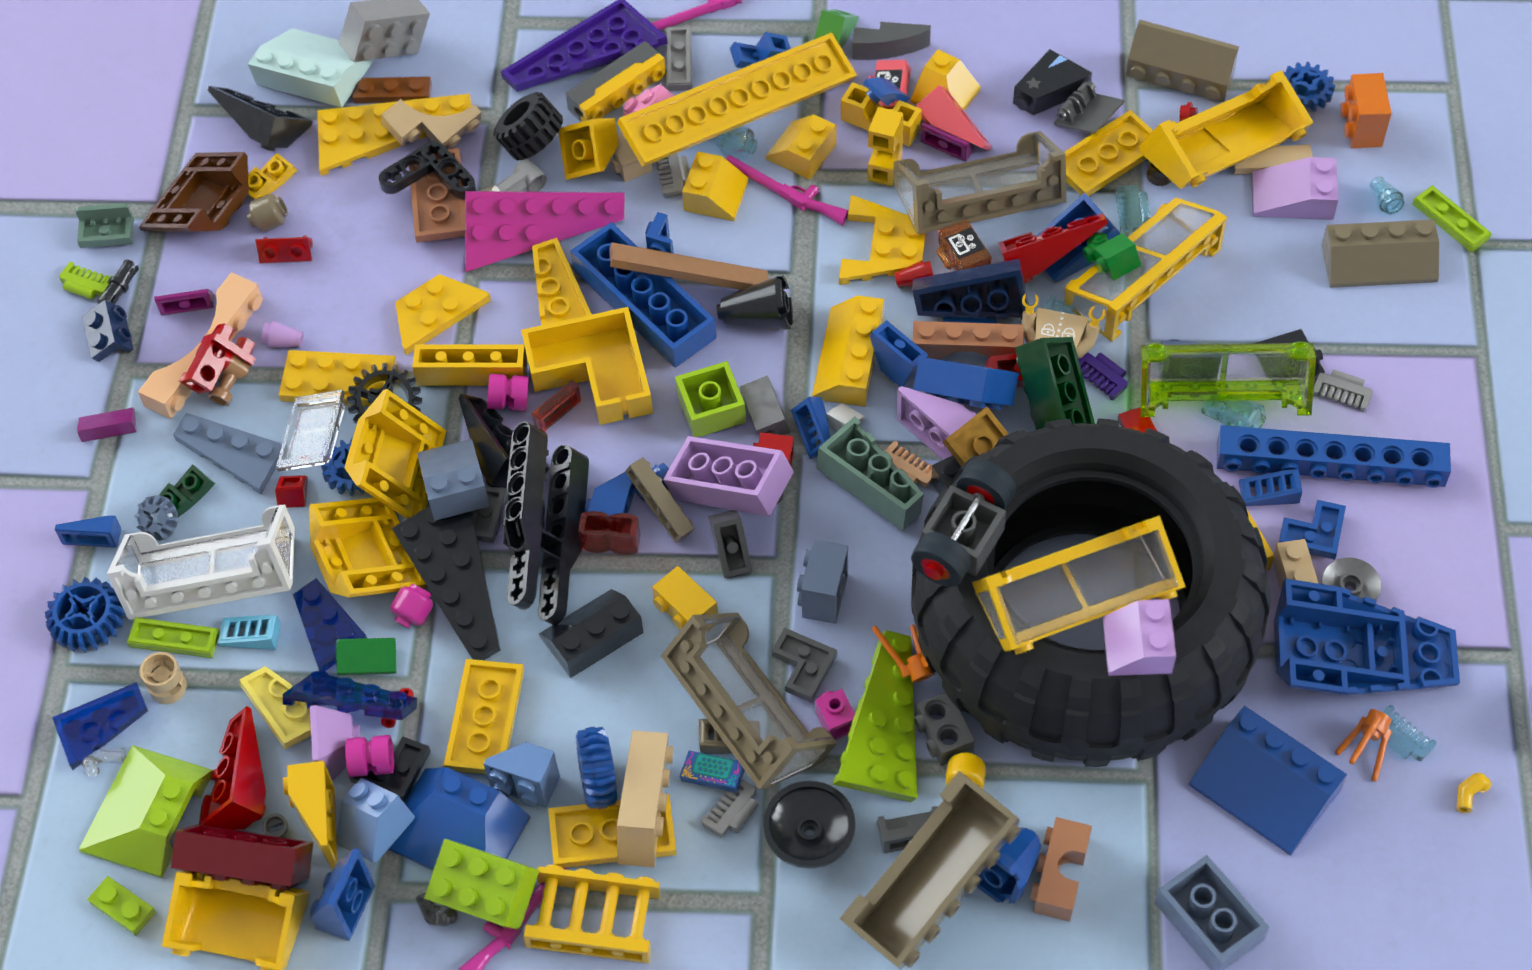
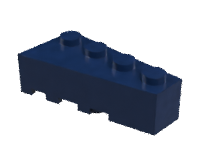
M1020 259L913 279L912 292L918 316L954 317V315L968 316V318L987 316L996 317V319L1011 317L1022 320L1023 311H1026V307L1022 303V297L1025 293V302L1029 305Z

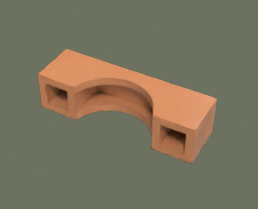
M913 321V342L928 354L927 358L939 360L957 352H975L988 358L996 355L1016 354L1015 347L1023 345V324Z

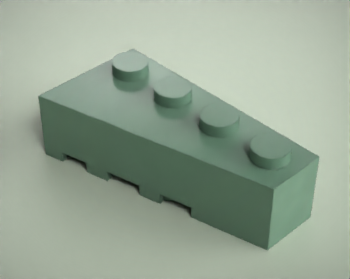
M854 416L818 448L816 469L903 531L921 515L924 493L902 469H898L892 462L893 458L886 451L883 452L875 443L876 439L870 432L866 433L863 430L861 422Z

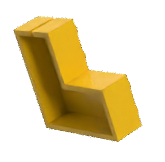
M628 307L521 330L535 392L570 385V382L575 384L589 381L599 425L624 420L623 415L628 414L629 419L653 414L651 393Z

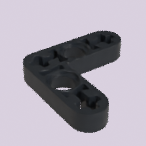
M436 141L423 145L379 174L380 187L387 194H396L431 172L458 199L465 200V191H476L473 176L443 144ZM438 154H439V158H440V161H439V162H438V159L435 157V155H438ZM411 164L420 166L416 171L406 170ZM447 167H454L456 169L451 174H444L442 172ZM459 179H460V182L462 183L463 186H460V187H459V183H458V180H459Z

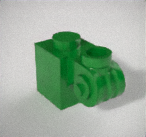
M1105 233L1094 234L1087 240V247L1082 249L1086 260L1089 263L1095 261L1101 274L1105 273L1113 281L1142 266L1135 244L1123 233L1108 240Z

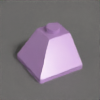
M313 705L310 706L312 761H324L333 781L347 766V738L362 737L360 725H355L351 714Z

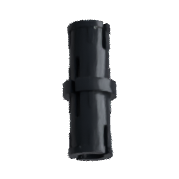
M128 259L123 261L115 276L109 278L107 282L109 285L100 298H98V304L104 300L116 304L122 293L128 291V284L139 271L138 265H135L136 263Z

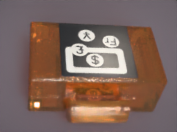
M967 219L939 230L938 243L940 246L937 248L936 253L947 269L954 267L958 271L991 264L992 257Z

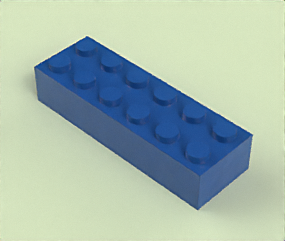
M612 222L570 250L573 270L614 310L628 307L633 328L674 368L717 338L715 319L672 278L610 267L609 249L612 242L638 247Z

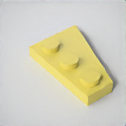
M266 666L239 679L241 688L284 749L311 736L310 706L316 705L315 700L300 694L293 689L292 684Z

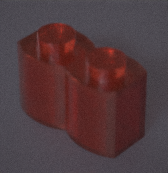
M599 511L581 513L578 532L582 549L593 553H602L610 550L620 555L638 553L641 536L638 517L627 513H617L609 516Z

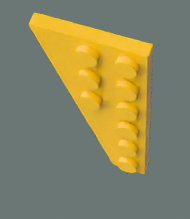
M470 93L403 101L416 111L433 116L454 115L471 107ZM396 102L317 110L319 171L321 176L329 174L330 169L338 166L348 167L352 165V161L362 157L369 159L401 147L402 145L382 125L381 115ZM421 130V135L418 137V139L427 137V135Z

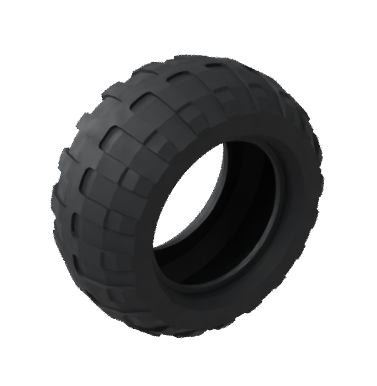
M1070 419L1046 422L1043 429L1028 433L1024 430L1010 433L1000 438L995 447L987 453H982L978 457L974 455L966 461L952 480V486L956 488L957 480L970 461L975 459L992 462L1004 469L1013 478L1016 484V491L1005 509L1004 531L978 574L974 576L966 573L962 581L955 587H946L932 582L924 577L913 565L911 609L918 631V643L931 670L937 672L940 676L942 688L952 703L961 712L966 711L978 720L986 734L1001 743H1008L1010 741L1020 747L1031 750L1032 757L1040 760L1053 762L1054 758L1057 757L1083 761L1085 767L1107 766L1111 760H1121L1130 757L1132 759L1136 758L1137 761L1149 759L1159 755L1167 745L1176 740H1189L1213 721V717L1219 709H1223L1236 698L1245 685L1249 672L1255 664L1262 646L1271 606V589L1266 574L1268 561L1258 527L1253 528L1250 523L1246 504L1240 493L1234 486L1223 482L1214 473L1213 464L1193 450L1186 452L1171 444L1169 436L1149 428L1143 433L1134 429L1119 427V421L1111 419H1098L1097 424H1072ZM942 490L928 511L924 520V527L946 494V490ZM1160 516L1185 584L1184 588L1176 590L1180 612L1172 620L1176 651L1172 674L1108 676L1106 650L1075 648L1055 642L1047 637L1032 642L1034 649L1017 655L1014 649L1004 651L976 595L972 582L1002 572L1021 552L1041 541L1072 534L1103 536ZM1155 530L1148 533L1170 576L1175 577L1159 531ZM1141 536L1122 542L1135 548L1155 563ZM996 587L1012 634L1030 629L1010 608L1000 588ZM984 591L983 595L1005 637L989 591Z

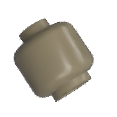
M266 194L250 202V212L247 213V218L253 228L258 227L262 232H268L285 223L288 210L280 196L276 197L273 194Z

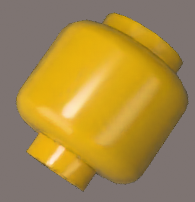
M970 752L956 754L949 759L945 776L946 786L960 771L983 789L986 766L980 757Z

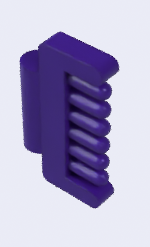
M1088 352L1078 359L1082 374L1088 370L1083 377L1085 379L1090 377L1089 382H1094V386H1099L1101 391L1105 389L1104 393L1106 395L1110 393V400H1115L1127 388L1128 382L1123 378L1126 375V371L1101 352L1096 357Z

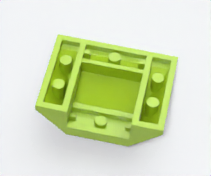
M132 745L79 848V852L162 878L173 855V847L170 844L172 835L191 797H202L213 770Z

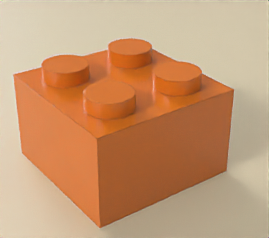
M1383 73L1352 74L1349 85L1345 86V102H1341L1340 114L1346 120L1344 134L1345 138H1349L1351 148L1383 146L1392 114Z

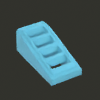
M277 615L223 618L218 646L276 650L281 627ZM229 627H235L233 637H227ZM241 628H245L244 636H239ZM251 628H254L255 634L250 636ZM262 629H266L265 635H261Z

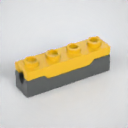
M644 41L566 93L568 110L582 122L590 119H602L614 109L621 107L630 98L639 95L644 89L660 81L666 75L665 58Z

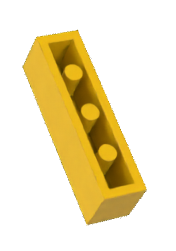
M415 344L412 368L417 386H488L490 373L504 374L507 379H511L513 375L527 376L528 361L524 344Z

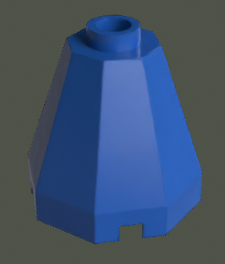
M1020 828L1021 831L1015 840L1010 844L1006 842L998 851L1001 853V856L994 866L990 869L985 867L978 876L981 878V881L977 888L996 902L1003 903L1006 899H1010L1009 903L1015 904L1024 892L1042 847L1038 835L1031 829Z

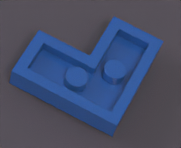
M1317 500L1312 523L1284 517L1278 543L1305 539L1311 555L1335 560L1346 506Z

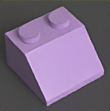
M1169 599L1135 601L1103 616L1108 676L1172 674L1176 651Z

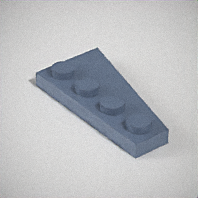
M185 413L173 434L177 442L199 456L208 458L215 466L230 472L234 478L242 483H247L259 494H262L286 451L284 444L189 413Z

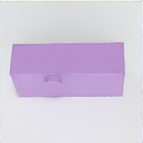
M688 436L663 481L677 501L770 517L794 471L782 450Z

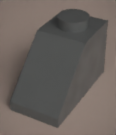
M731 510L708 516L724 578L752 572L743 525L738 512Z

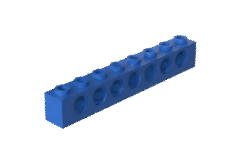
M1221 425L1217 439L1216 469H1225L1231 472L1238 470L1253 471L1258 474L1298 469L1300 475L1313 478H1340L1344 481L1366 480L1372 483L1391 482L1400 485L1416 484L1436 488L1439 486L1445 487L1451 473L1450 443Z

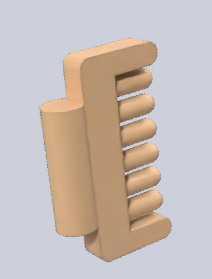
M897 441L892 442L885 451L893 458L892 462L898 469H902L915 484L918 483L923 487H928L931 483L932 465H927L926 461L921 462L920 457L915 459V454H911L907 458L910 454L909 450L904 451L903 447L898 448Z

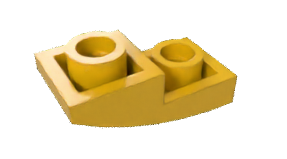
M276 153L261 170L255 166L248 173V195L253 199H257L266 194H271L297 172V169Z

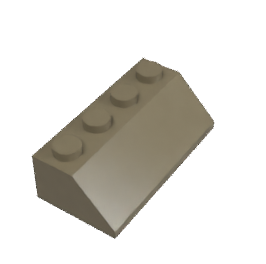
M1139 19L1128 56L1126 76L1198 95L1210 100L1225 102L1233 81L1239 46Z
M1434 219L1326 225L1321 245L1330 288L1438 282L1439 238Z

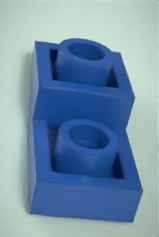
M868 78L863 82L869 89L866 94L877 104L882 101L885 105L889 106L896 100L906 103L910 99L893 82L886 78Z

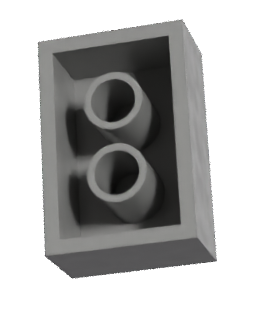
M366 0L350 2L339 44L353 62L418 54L430 12L420 0Z

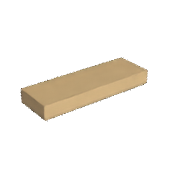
M1310 144L1274 146L1233 165L1234 175L1252 174V171L1313 157Z

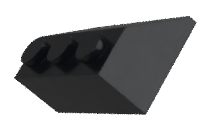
M610 589L565 617L559 624L552 625L539 633V637L568 676L572 678L643 634L644 631L641 615L627 597Z

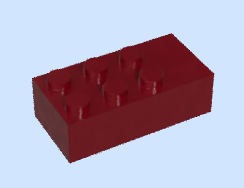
M196 824L176 831L171 868L211 874L212 879L218 881H229V878L232 877L241 879L240 883L244 885L256 886L259 885V882L271 883L270 888L289 890V886H298V883L309 879L314 842Z

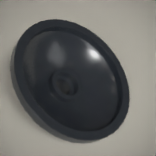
M818 781L793 783L780 790L767 805L763 818L764 836L772 852L787 864L806 869L823 867L839 859L851 845L855 834L854 811L848 799L839 790L828 784ZM807 830L815 832L812 836H807L804 833Z

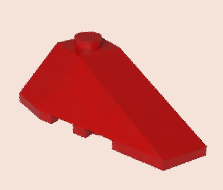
M1102 213L1072 221L1067 224L1065 229L1052 226L1046 228L1041 235L1036 236L1029 232L998 242L1004 261L1020 259L1024 282L1028 283L1033 280V276L1043 272L1107 225L1108 222Z
M248 706L229 720L219 753L223 755V759L219 762L217 769L212 771L210 779L215 781L211 795L207 794L204 796L198 825L245 830L255 821H259L266 811V805L264 804L266 787L252 709Z

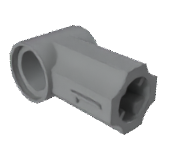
M525 159L515 166L512 175L497 184L496 187L500 191L538 192L545 186L547 176L530 160Z

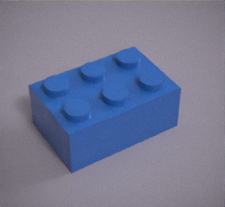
M919 357L913 390L923 391L926 394L959 404L1002 410V405H1014L1019 373Z

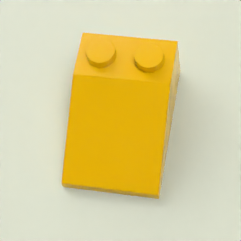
M324 761L287 765L288 777H283L285 796L289 795L290 807L296 809L304 826L333 870L338 862L335 785Z

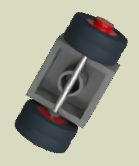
M981 459L970 461L957 480V488L952 485L949 487L922 530L921 539L912 552L911 561L924 577L934 583L946 587H955L962 581L966 573L976 576L1004 531L1005 509L1015 494L1016 484L1004 469L992 462Z

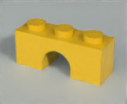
M852 82L841 98V120L868 131L877 108L884 107L879 103H875L866 94L869 90L868 88ZM898 100L893 110L903 113V145L910 147L921 130L922 109Z
M878 107L868 129V148L873 149L868 163V181L892 187L894 185V161L902 160L903 113L881 107Z

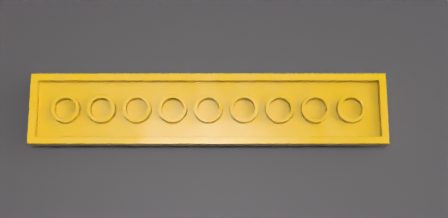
M829 33L618 119L617 124L641 166L644 167L852 81L857 74L834 35Z

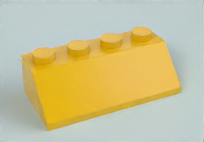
M857 295L831 307L812 397H821L823 401L866 407L876 360L870 334L884 321V299Z

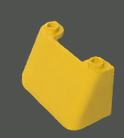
M186 870L178 871L175 875L162 947L172 948L171 953L180 956H190L191 951L202 950L255 961V965L261 967L260 970H285L308 904L310 892L290 886L289 890L270 888L271 883L259 882V885L256 886L244 885L240 883L241 879L232 877L229 878V881L213 880L211 874Z

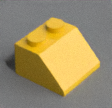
M816 115L792 121L765 156L766 160L810 180L837 145L836 124Z
M615 118L590 119L560 128L558 136L565 180L605 170L619 145Z
M697 151L682 190L684 211L734 221L749 178L723 156Z

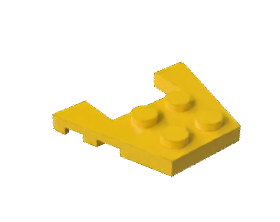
M851 195L848 221L875 223L870 260L841 259L840 285L849 284V280L862 279V281L872 280V276L887 274L888 277L895 276L894 272L903 270L923 260L926 233L918 234L908 215Z

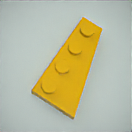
M557 237L533 245L532 251L541 325L592 315Z

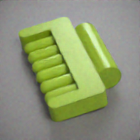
M72 261L66 265L59 275L60 281L64 283L63 290L91 300L96 295H102L109 285L107 282L111 277L108 275L103 277L102 273L98 274L96 271L92 273L91 269L86 271L85 267L81 268L79 265L75 267Z

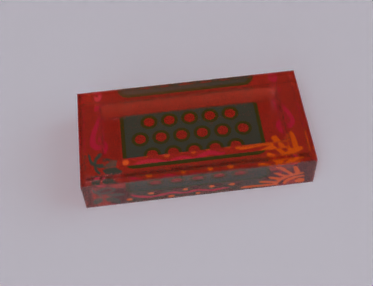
M571 380L532 412L534 426L545 432L581 402L579 385Z

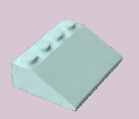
M291 28L261 45L249 61L248 66L256 85L343 107L374 60L353 62L340 46V40Z

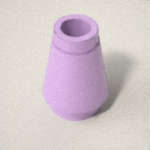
M275 321L264 324L262 344H267L268 347L301 348L303 341L302 331Z

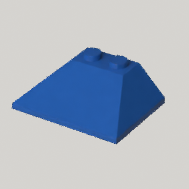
M447 767L425 768L404 803L415 816V819L388 850L433 871L444 839L462 843L507 859L531 817L497 789Z

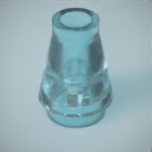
M1381 176L1371 181L1370 188L1382 212L1394 214L1402 209L1404 206V196L1399 190Z

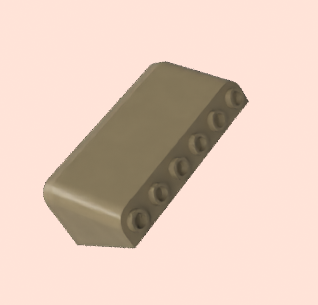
M960 771L940 794V797L943 799L942 803L865 898L859 894L840 917V920L899 969L905 966L911 968L921 955L919 949L926 941L931 943L941 931L939 924L946 916L951 918L961 906L960 898L966 891L970 894L981 881V878L978 876L985 867L990 869L994 866L1001 856V853L998 852L1006 842L1008 844L1012 843L1021 831L1018 827L1020 820L1016 815Z

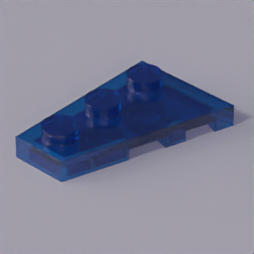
M317 578L293 594L320 674L336 664L335 648L338 639L367 638L366 634Z
M137 682L52 717L71 769H76L148 712V708Z

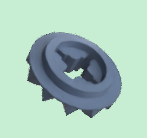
M154 495L146 497L142 503L137 505L139 507L138 513L134 516L138 521L136 528L151 534L156 540L166 539L173 534L177 527L178 514L174 504L168 498ZM158 512L157 518L160 520V523H152L153 517L150 516V513Z

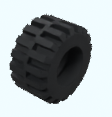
M534 92L516 101L503 113L494 128L493 136L515 160H525L543 150L554 139L563 123V116L543 93Z

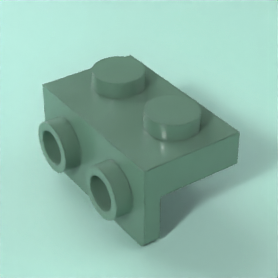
M127 203L76 207L75 213L79 220L77 243L80 248L133 243L134 217Z

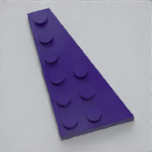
M616 0L503 69L501 75L502 79L518 92L615 61L644 41L653 48L668 44L667 36L626 0Z

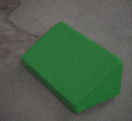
M395 638L338 639L336 641L337 675L396 674Z

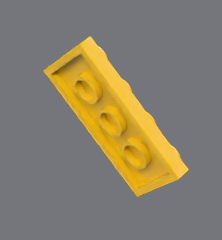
M1129 110L1099 129L1095 134H1091L1064 152L1066 154V182L1080 195L1086 193L1089 197L1147 159L1140 151L1139 145L1153 130L1132 110Z
M288 350L278 396L280 401L353 405L347 403V397L353 395L348 392L349 386H357L353 382V378L356 376L364 379L361 370L365 369L371 374V365L373 364L380 371L382 370V364L387 363V370L392 371V367L397 364L395 356ZM385 381L373 383L366 390H370V388L380 389L384 386ZM361 398L363 406L371 405L367 399Z
M474 659L465 660L443 765L444 768L447 767L457 772L486 774L483 765L485 759L510 748L525 672L524 664Z
M667 794L666 811L661 812L663 832L662 836H658L656 857L676 855L670 795ZM617 800L615 804L603 809H590L586 804L548 808L553 864L562 868L618 862L617 821L621 800Z

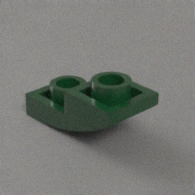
M192 464L175 486L168 483L159 495L168 498L174 504L178 517H180L193 507L214 486L215 482Z

